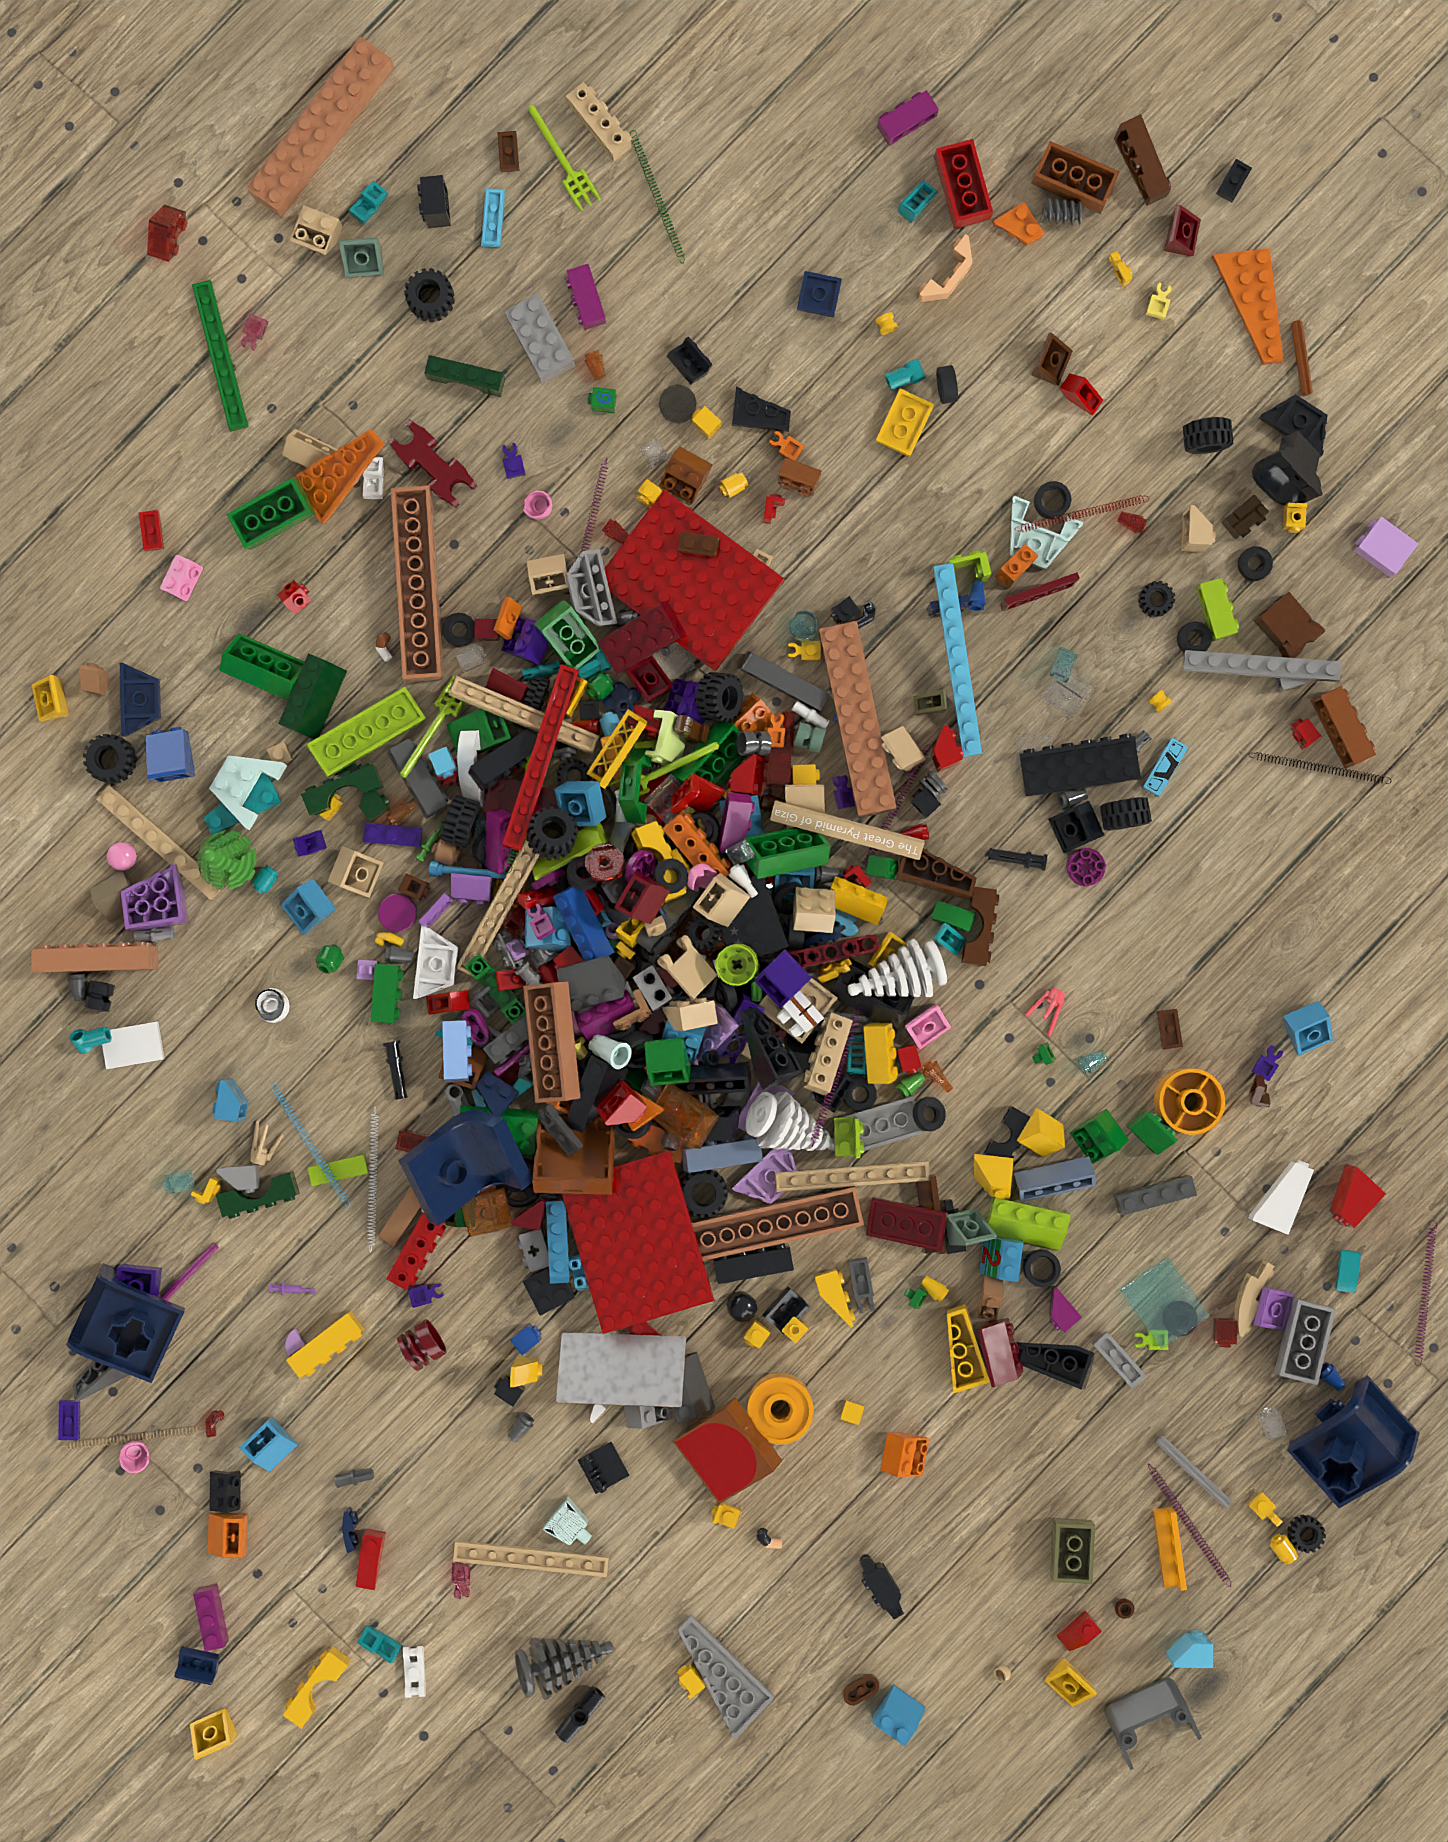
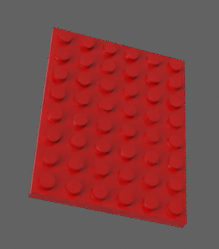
M664 489L604 568L610 593L640 616L667 601L686 634L675 642L715 672L785 581V578ZM681 532L719 537L717 557L679 552Z
M670 1150L614 1167L612 1195L562 1193L602 1334L715 1301Z

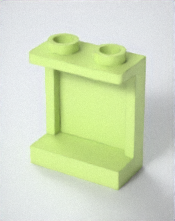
M655 710L653 717L662 723L655 751L646 750L645 755L650 757L651 761L660 763L661 767L682 758L686 740L674 732L678 715L671 711Z

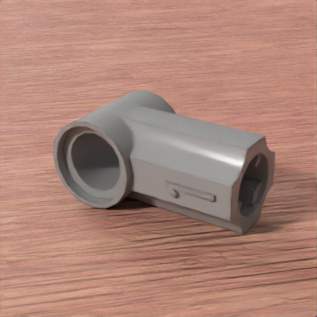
M451 1083L446 1089V1096L456 1116L460 1114V1105H469L465 1095L464 1086ZM451 1087L459 1088L460 1095L453 1096L450 1092Z

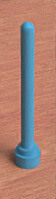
M431 861L429 865V875L433 877L454 873L504 879L507 875L505 872L498 874L492 870L444 866V864L437 861Z

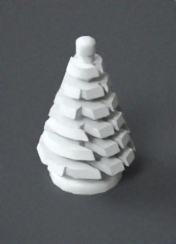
M912 938L907 942V948L901 946L897 949V955L892 953L888 956V965L884 960L878 964L879 974L876 968L873 967L868 972L869 979L862 975L859 978V983L850 984L848 986L849 994L854 996L863 992L865 996H871V989H873L877 996H883L884 990L888 996H896L894 989L896 988L899 996L906 997L910 993L912 997H920L921 994L924 997H932L933 986L931 976L937 985L943 986L947 983L945 966L936 944L933 941L925 943L924 957L918 942Z
M786 1091L778 1092L776 1095L762 1092L751 1104L746 1117V1131L749 1135L758 1137L756 1142L758 1146H761L760 1148L806 1149L809 1151L814 1149L825 1150L827 1148L832 1151L835 1150V1140L829 1136L830 1134L825 1129H814V1127H817L815 1119L803 1107L801 1108L800 1104ZM815 1133L820 1134V1136H819V1135H814L815 1137H817V1138H819V1139H816V1138H812V1139H811V1137H813L812 1134H815Z

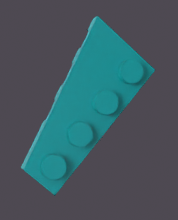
M261 773L242 807L258 815L282 803L270 776ZM223 803L204 817L211 835L240 823Z

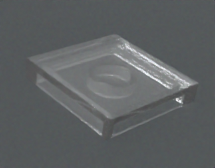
M672 774L644 800L665 824L676 816L670 812L672 795L681 786V783Z

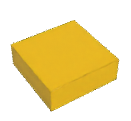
M846 1400L840 1419L859 1425L865 1406Z

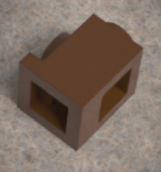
M406 873L398 891L422 900V897H427L430 888L427 887L428 882ZM418 884L420 888L415 892L413 886Z

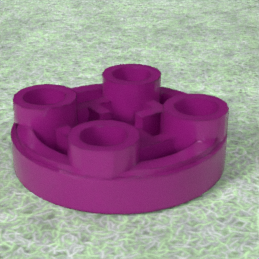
M1091 848L1076 850L1070 855L1066 864L1069 878L1080 886H1091L1098 883L1104 876L1106 868L1102 855Z
M639 850L633 854L626 868L627 883H629L636 870L653 879V872L657 865L656 858L652 852Z
M392 894L380 903L378 918L383 927L389 931H407L416 921L417 907L409 897L402 894Z

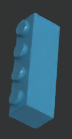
M546 1202L550 1284L568 1283L569 1260L565 1202Z

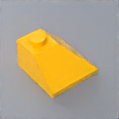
M974 1154V1179L990 1196L998 1199H1010L1014 1158Z

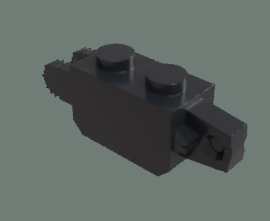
M862 1554L860 1558V1564L864 1570L862 1572L864 1578L862 1583L867 1590L871 1589L874 1594L872 1599L876 1606H881L883 1611L886 1610L893 1619H897L904 1614L899 1602L901 1599L900 1589L884 1563L878 1562L875 1564L869 1555Z

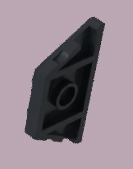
M1293 395L1259 416L1260 420L1285 436L1298 430L1316 449L1320 457L1324 454L1323 444L1326 436L1325 425L1327 424L1328 415L1298 395Z

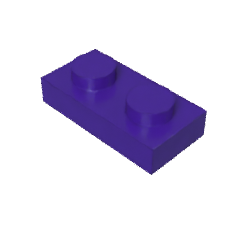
M60 1400L58 1440H79L80 1401Z

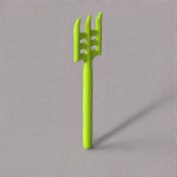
M530 105L528 111L561 165L568 173L567 179L563 180L562 184L580 211H583L577 199L583 196L584 200L592 206L586 194L590 190L600 201L601 198L584 169H581L579 172L572 170L570 163L534 105ZM583 176L584 179L581 180V181H578L577 178ZM573 181L575 185L570 187L569 183ZM587 183L588 187L583 189L582 185ZM578 188L579 192L574 194L573 191Z
M454 675L434 703V706L439 707L440 713L400 772L401 777L406 778L439 728L445 715L452 714L453 717H456L465 704V701L460 700V703L455 702L454 700L457 698L453 696L451 698L445 696L446 693L449 694L450 687L455 679ZM444 700L445 702H447V704L444 705L441 703V701ZM451 705L456 707L455 711L450 708Z
M713 742L651 772L647 776L641 774L640 784L643 790L639 791V796L650 792V789L647 787L648 781L717 750L719 744ZM620 777L610 782L607 787L620 783Z

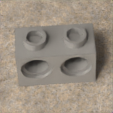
M654 965L637 974L633 979L651 1009L657 1011L675 1000L673 995L675 991L671 984H666L663 979L665 974L662 969ZM649 974H654L655 976L653 984H648L647 982ZM660 990L665 992V998L662 1001L657 999V993Z

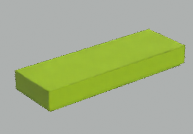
M365 1154L324 1163L321 1166L308 1167L311 1186L369 1173Z

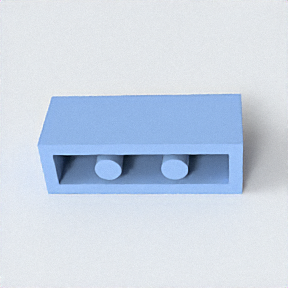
M442 1021L445 1082L469 1081V1076H472V1064H468V1057L472 1056L471 1045H468L467 1038L471 1037V1026H467L466 1021Z

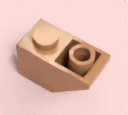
M87 663L86 666L79 665L81 690L86 693L105 696L109 673L103 671L104 668L99 667L97 664Z
M984 1276L977 1318L997 1320L1003 1300V1280Z

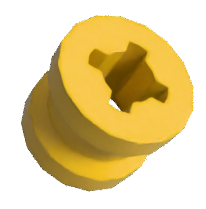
M892 312L883 314L875 320L876 324L880 327L879 332L881 335L889 334L898 328L897 323L893 320L894 315Z
M1161 689L1148 703L1154 705L1157 713H1159L1172 699L1167 697L1165 691Z

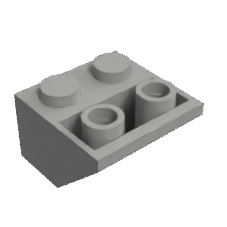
M624 1405L627 1428L643 1429L670 1420L669 1407Z

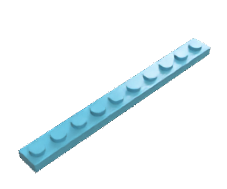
M953 563L933 566L960 745L964 753L963 757L982 754Z

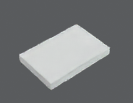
M159 1022L110 1030L111 1042L102 1044L106 1069L165 1059Z

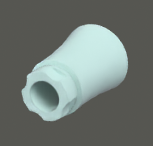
M601 1035L593 1036V1039L589 1042V1049L615 1069H621L626 1066L631 1058V1048L627 1043L618 1042Z

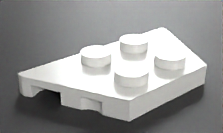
M422 925L413 999H418L453 986L456 974L459 947L430 928Z

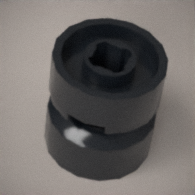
M90 980L88 987L90 995L86 996L84 1007L109 1012L112 1002L109 998L113 996L115 985Z

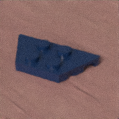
M119 663L121 736L127 737L161 718L160 680L125 663Z

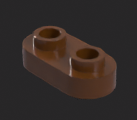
M866 1674L848 1684L843 1690L844 1701L854 1706L875 1695L879 1690L877 1677L873 1674ZM872 1681L873 1684L871 1686H867L866 1682ZM855 1691L856 1694L854 1696H850L849 1692Z

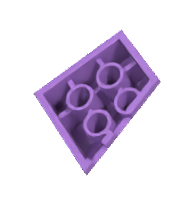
M176 863L169 866L170 868L121 891L126 930L134 932L189 923L184 885Z

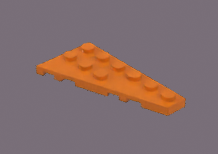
M1270 248L1213 254L1212 259L1214 263L1216 262L1219 274L1225 281L1228 288L1227 291L1239 316L1243 319L1247 333L1249 332L1252 338L1253 346L1262 365L1281 363L1283 361Z
M373 429L366 431L350 443L340 447L337 451L327 455L293 477L299 480L316 512L315 517L322 524L329 520L385 445Z

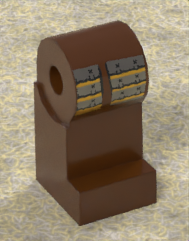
M678 715L674 732L690 743H706L710 727L705 724H699L691 717Z

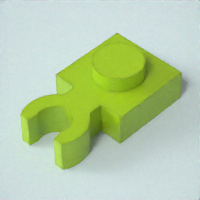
M1148 1329L1147 1335L1141 1332L1134 1333L1135 1337L1142 1338L1140 1343H1134L1135 1347L1142 1348L1148 1344V1350H1168L1167 1329Z

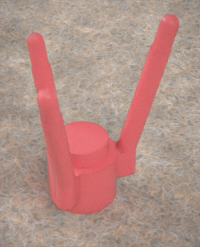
M1055 987L1051 991L1046 990L1045 994L1025 1013V1017H1028L1048 998L1046 1002L1050 1005L1043 1019H1047L1053 1007H1057L1047 1034L1050 1037L1061 1007L1065 1002L1063 999L1066 995Z

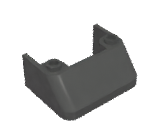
M1163 1678L1109 1702L1104 1709L1106 1718L1130 1770L1134 1768L1126 1750L1133 1748L1137 1743L1134 1729L1170 1714L1173 1722L1177 1725L1189 1723L1197 1739H1202L1177 1684L1171 1678Z

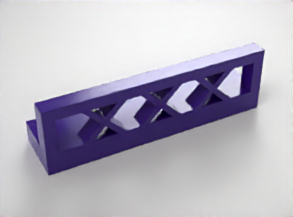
M744 993L738 1001L737 1008L731 1014V1017L738 1025L743 1024L741 1016L743 1010H747L749 1007H757L762 1014L765 1010L764 1007L752 1002L750 996ZM736 1028L715 1050L719 1055V1059L729 1056V1063H735L747 1042L746 1034L738 1035ZM738 1040V1048L729 1051L728 1043Z

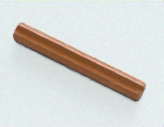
M1296 320L1291 323L1299 382L1302 396H1308L1313 393L1303 323L1301 320Z

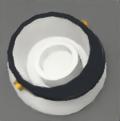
M265 989L258 994L255 1000V1011L266 1022H279L289 1012V1000L279 989Z

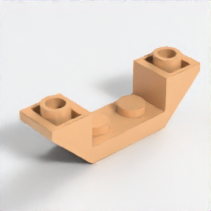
M967 234L962 239L958 238L953 245L954 251L952 255L961 261L954 268V275L951 278L947 277L942 287L932 279L928 284L923 283L918 291L920 293L918 298L920 302L948 299L968 273L972 265L969 236Z

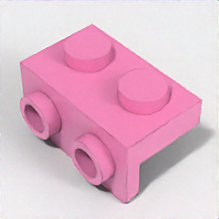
M175 555L159 589L184 601H188L203 567L189 559Z

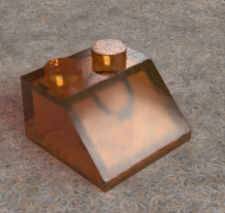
M490 1188L481 1191L462 1206L469 1237L496 1232L512 1226L504 1188Z

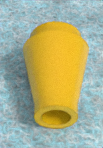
M926 1276L920 1283L934 1301L937 1300L940 1303L949 1292L946 1285L929 1276Z

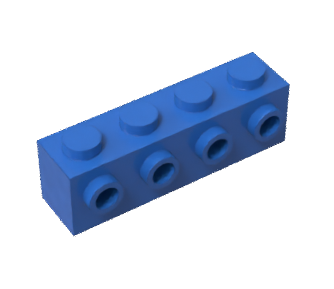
M571 886L553 896L556 906L585 961L606 955L609 956L614 953L584 890Z

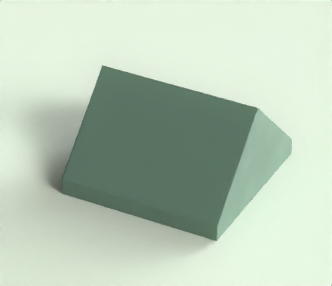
M378 237L339 240L345 277L383 275L382 246Z
M977 1208L947 1215L946 1230L949 1245L966 1246L996 1239L997 1237Z

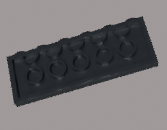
M1129 733L1119 735V739H1111V736L1100 738L1099 742L1093 743L1092 739L1080 741V745L1074 746L1071 742L1061 744V748L1054 749L1052 745L1042 747V751H1035L1034 748L1023 750V754H1020V762L1026 797L1140 780L1141 774L1136 737H1131Z

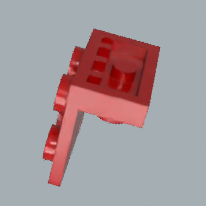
M635 704L633 712L647 721V725L642 732L648 733V737L658 740L662 722L653 717L655 711ZM630 717L626 723L629 728H633L638 721Z
M692 774L672 795L670 812L678 815L687 806L696 811H708L725 793V790Z

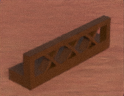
M930 1174V1181L916 1182L919 1207L941 1211L936 1175ZM943 1240L942 1251L924 1248L925 1254L935 1252L940 1254L946 1253L945 1241Z

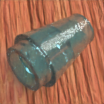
M1101 1050L1100 1052L1081 1056V1059L1078 1060V1065L1084 1074H1091L1105 1063L1108 1057Z

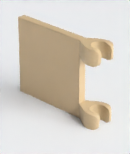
M785 785L786 804L825 814L824 785ZM787 825V829L795 828L794 826Z
M684 935L676 941L677 945L685 950L677 961L673 964L670 956L665 954L657 960V963L671 974L693 1000L717 974L692 946L689 937Z

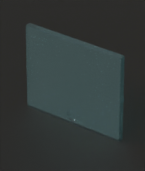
M1169 1258L1147 1273H1143L1141 1277L1121 1289V1292L1161 1349L1183 1334H1187L1189 1330L1210 1317Z

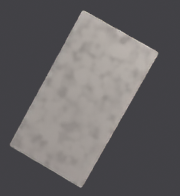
M562 1333L556 1402L681 1407L686 1337Z

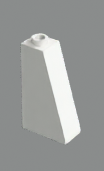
M1298 1160L1297 1163L1291 1161L1249 1214L1248 1219L1289 1235L1314 1170L1308 1168L1309 1164Z

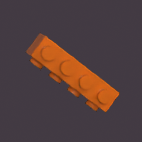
M681 811L664 825L662 829L693 866L705 863L716 871V875L721 873L726 877L730 874L731 865L728 860L720 857L717 847L706 840V834L701 828H696L693 824V818L688 813L685 814Z

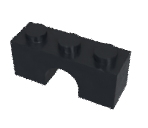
M1009 1106L1001 1123L1009 1127L1010 1138L1004 1143H998L991 1139L982 1155L1014 1158L1012 1154L1015 1148L1019 1149L1021 1146L1017 1139L1029 1121L1030 1116L1013 1106Z

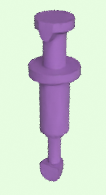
M285 1282L282 1283V1286L273 1285V1283H270L269 1293L281 1291V1295H284V1293L300 1294L301 1292L315 1294L316 1292L314 1288L309 1289L296 1285H285Z

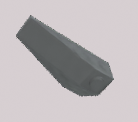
M95 1361L91 1367L85 1368L73 1384L75 1401L79 1402L129 1376V1374Z

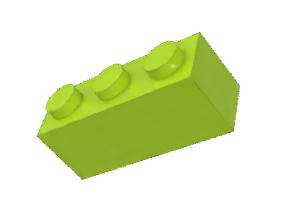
M1219 578L1199 584L1196 590L1207 627L1211 631L1212 642L1237 634L1239 624L1237 619L1233 617L1232 611L1234 608L1232 601L1228 600L1227 597L1228 587L1226 582Z

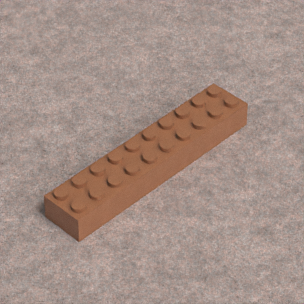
M360 36L247 186L250 195L282 218L394 69L391 58Z
M430 486L391 488L403 680L405 682L444 680L432 490Z
M857 621L820 628L819 637L857 817L862 818L895 811L896 803L884 748L881 744L883 742Z
M855 1186L692 1221L703 1261L864 1226Z

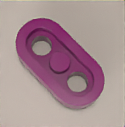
M466 1010L461 1017V1021H466L467 1026H471L470 1038L472 1042L478 1046L485 1045L491 1038V1032L478 1010Z

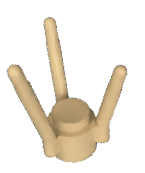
M257 1120L255 1122L250 1161L258 1165H265L266 1160H271L272 1154L284 1135L280 1134L267 1153L268 1149L264 1148L263 1145L269 1125L265 1124L259 1146H257L259 1121Z

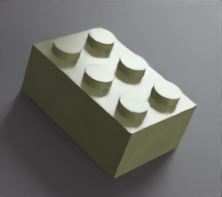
M1053 1518L1050 1577L1053 1582L1092 1584L1095 1524L1092 1520Z

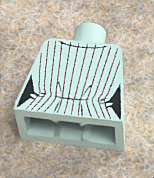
M569 1497L565 1499L543 1528L544 1531L568 1545H571L576 1538L585 1545L592 1537L584 1529L588 1524L587 1517Z

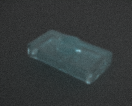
M1060 647L1049 676L1067 683L1078 654Z
M746 839L725 849L734 866L755 856Z

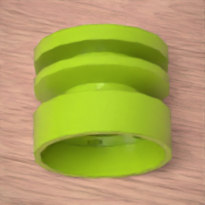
M736 943L727 946L719 953L716 959V971L723 982L729 985L740 986L746 984L755 976L759 961L751 947ZM740 959L743 967L734 968L735 963L733 961Z

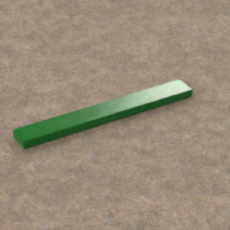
M207 280L192 284L229 431L247 428L249 425L212 281Z

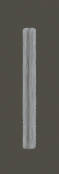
M1161 1435L1156 1440V1444L1224 1508H1227L1232 1503L1229 1497L1164 1436Z

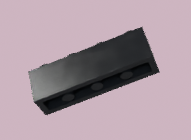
M528 728L471 765L468 774L480 790L493 788L498 783V780L508 778L516 768L522 769L530 760L538 733Z
M749 1062L722 1063L713 1066L705 1064L691 1065L689 1082L671 1084L673 1096L750 1092L752 1079Z
M785 1243L774 1245V1248L771 1249L764 1247L755 1249V1252L748 1253L745 1251L736 1253L734 1256L727 1255L714 1259L718 1284L794 1270L790 1246H786Z

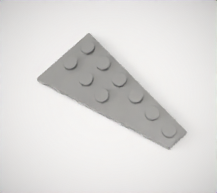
M691 1614L678 1627V1632L735 1740L775 1698V1695Z

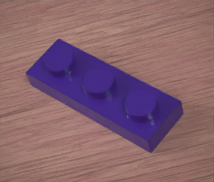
M364 823L363 842L421 847L423 828Z

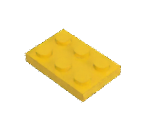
M900 388L875 442L910 457L934 404Z

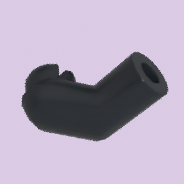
M870 601L864 604L863 616L855 620L857 621L858 629L874 620L876 607Z

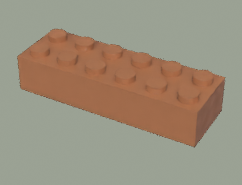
M135 942V946L132 943H115V947H113V944L97 943L96 947H94V944H77V948H75V945L60 944L57 945V948L56 945H38V949H31L32 972L158 969V946H152V943Z
M568 981L523 986L535 1103L579 1099L580 1088Z

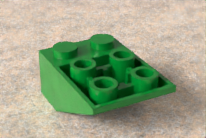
M484 709L476 710L446 724L456 753L458 752L461 731L479 730L481 750H477V754L504 745L512 739L505 718Z

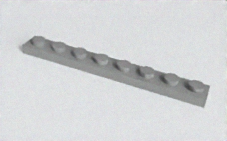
M1185 650L1183 671L1339 682L1341 661Z

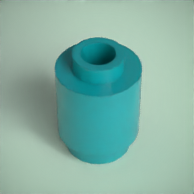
M266 865L260 869L251 883L254 884L252 888L261 894L263 892L268 893L278 879L277 875L279 873Z

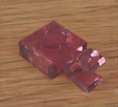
M460 1562L452 1563L451 1583L455 1584L454 1598L461 1599V1593L465 1597L470 1595V1590L467 1587L470 1585V1566Z

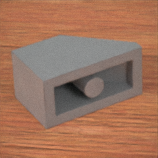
M258 1164L220 1167L216 1169L222 1178L235 1189L243 1190L244 1193L255 1192V1189L261 1187Z

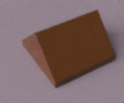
M1049 333L1031 375L1059 386L1073 350L1053 333Z

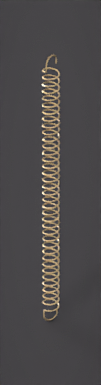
M192 1426V1430H193L192 1434H193V1433H194V1427ZM196 1426V1433H197V1432H202V1431H197V1426ZM185 1427V1435H186V1434H187V1432H186L187 1429H186V1427ZM189 1427V1434H191V1433H190V1427ZM201 1427V1428H204V1427ZM178 1428V1435H179V1436H182V1434H181V1435L179 1434V1428ZM181 1428L183 1434V1428ZM204 1428V1430H205V1428ZM167 1429V1437H169V1435H168V1429ZM171 1429V1436L174 1437V1436L172 1435V1429ZM174 1429V1436L176 1435V1429ZM160 1430V1438H162V1436H161V1430ZM163 1430V1438L165 1437V1430ZM202 1430V1431H204V1430ZM149 1431V1439L153 1440V1438L151 1439ZM153 1431L152 1434H153V1438H154V1431ZM156 1431V1435H157V1436H156V1439H157V1438H158V1432ZM145 1432L146 1439H147V1432ZM138 1433V1441H139V1440H140V1434ZM142 1433V1440H144V1439H143V1433ZM194 1433V1434H196V1433ZM131 1434V1441H133V1440H132V1434ZM134 1434V1437H135V1440H136V1434ZM183 1434V1435H184V1434ZM187 1434V1435H189V1434ZM191 1434V1435H192V1434ZM120 1435V1443H122V1437ZM124 1435V1442L127 1443V1442L125 1441V1435ZM127 1435L128 1441H129V1435ZM176 1435V1436H177V1435ZM184 1435V1436H185V1435ZM113 1436V1444H115V1442H114V1436ZM116 1436L117 1443H118V1436ZM170 1436V1437H171V1436ZM177 1436V1437H178V1436ZM102 1437V1445H104V1439ZM106 1437L105 1440H106V1444H107V1437ZM109 1437V1442H110V1443L107 1444V1445H110V1444H111V1437ZM165 1437V1438H167V1437ZM169 1437V1438H170V1437ZM95 1438V1446H97V1445H96V1438ZM98 1438L99 1445H100V1438ZM154 1438V1439H155V1438ZM158 1438V1439H160V1438ZM162 1438V1439H163V1438ZM91 1439V1444H92L91 1447L93 1446V1440H92V1439ZM145 1439V1440H146V1439ZM147 1439V1440H149V1439ZM84 1440V1448H85V1447H86V1446H85L86 1442H85V1440ZM87 1440V1443H88V1446H89V1440ZM134 1440V1441H135V1440ZM136 1440V1441H137V1440ZM140 1440V1441H142V1440ZM144 1440V1441H145V1440ZM73 1441V1449H75V1442H74V1441ZM77 1441V1448L80 1449V1448L78 1447V1441ZM80 1441L81 1447H82V1441ZM127 1441V1442H128V1441ZM129 1441V1442H130V1441ZM69 1442L70 1449H71V1442ZM123 1442V1443H124V1442ZM116 1443V1444H117V1443ZM118 1443V1444H120V1443ZM122 1443V1444H123V1443ZM106 1444L104 1446H106ZM111 1444V1445H113V1444ZM115 1444V1445H116V1444ZM98 1445V1446H99V1445ZM100 1445V1446H102V1445ZM60 1446V1448H62V1447H66V1448H67V1446ZM89 1446V1447H90V1446ZM93 1446V1447H95V1446ZM97 1446V1447H98V1446ZM80 1447V1448H81V1447ZM82 1447V1448H83V1447ZM86 1447V1448H88V1447ZM90 1447V1448H91V1447ZM67 1448V1450H68V1448ZM76 1448V1449H77V1448ZM83 1448V1449H84V1448ZM69 1449V1450H70V1449ZM71 1449V1450H73V1449ZM68 1450V1451H69V1450Z

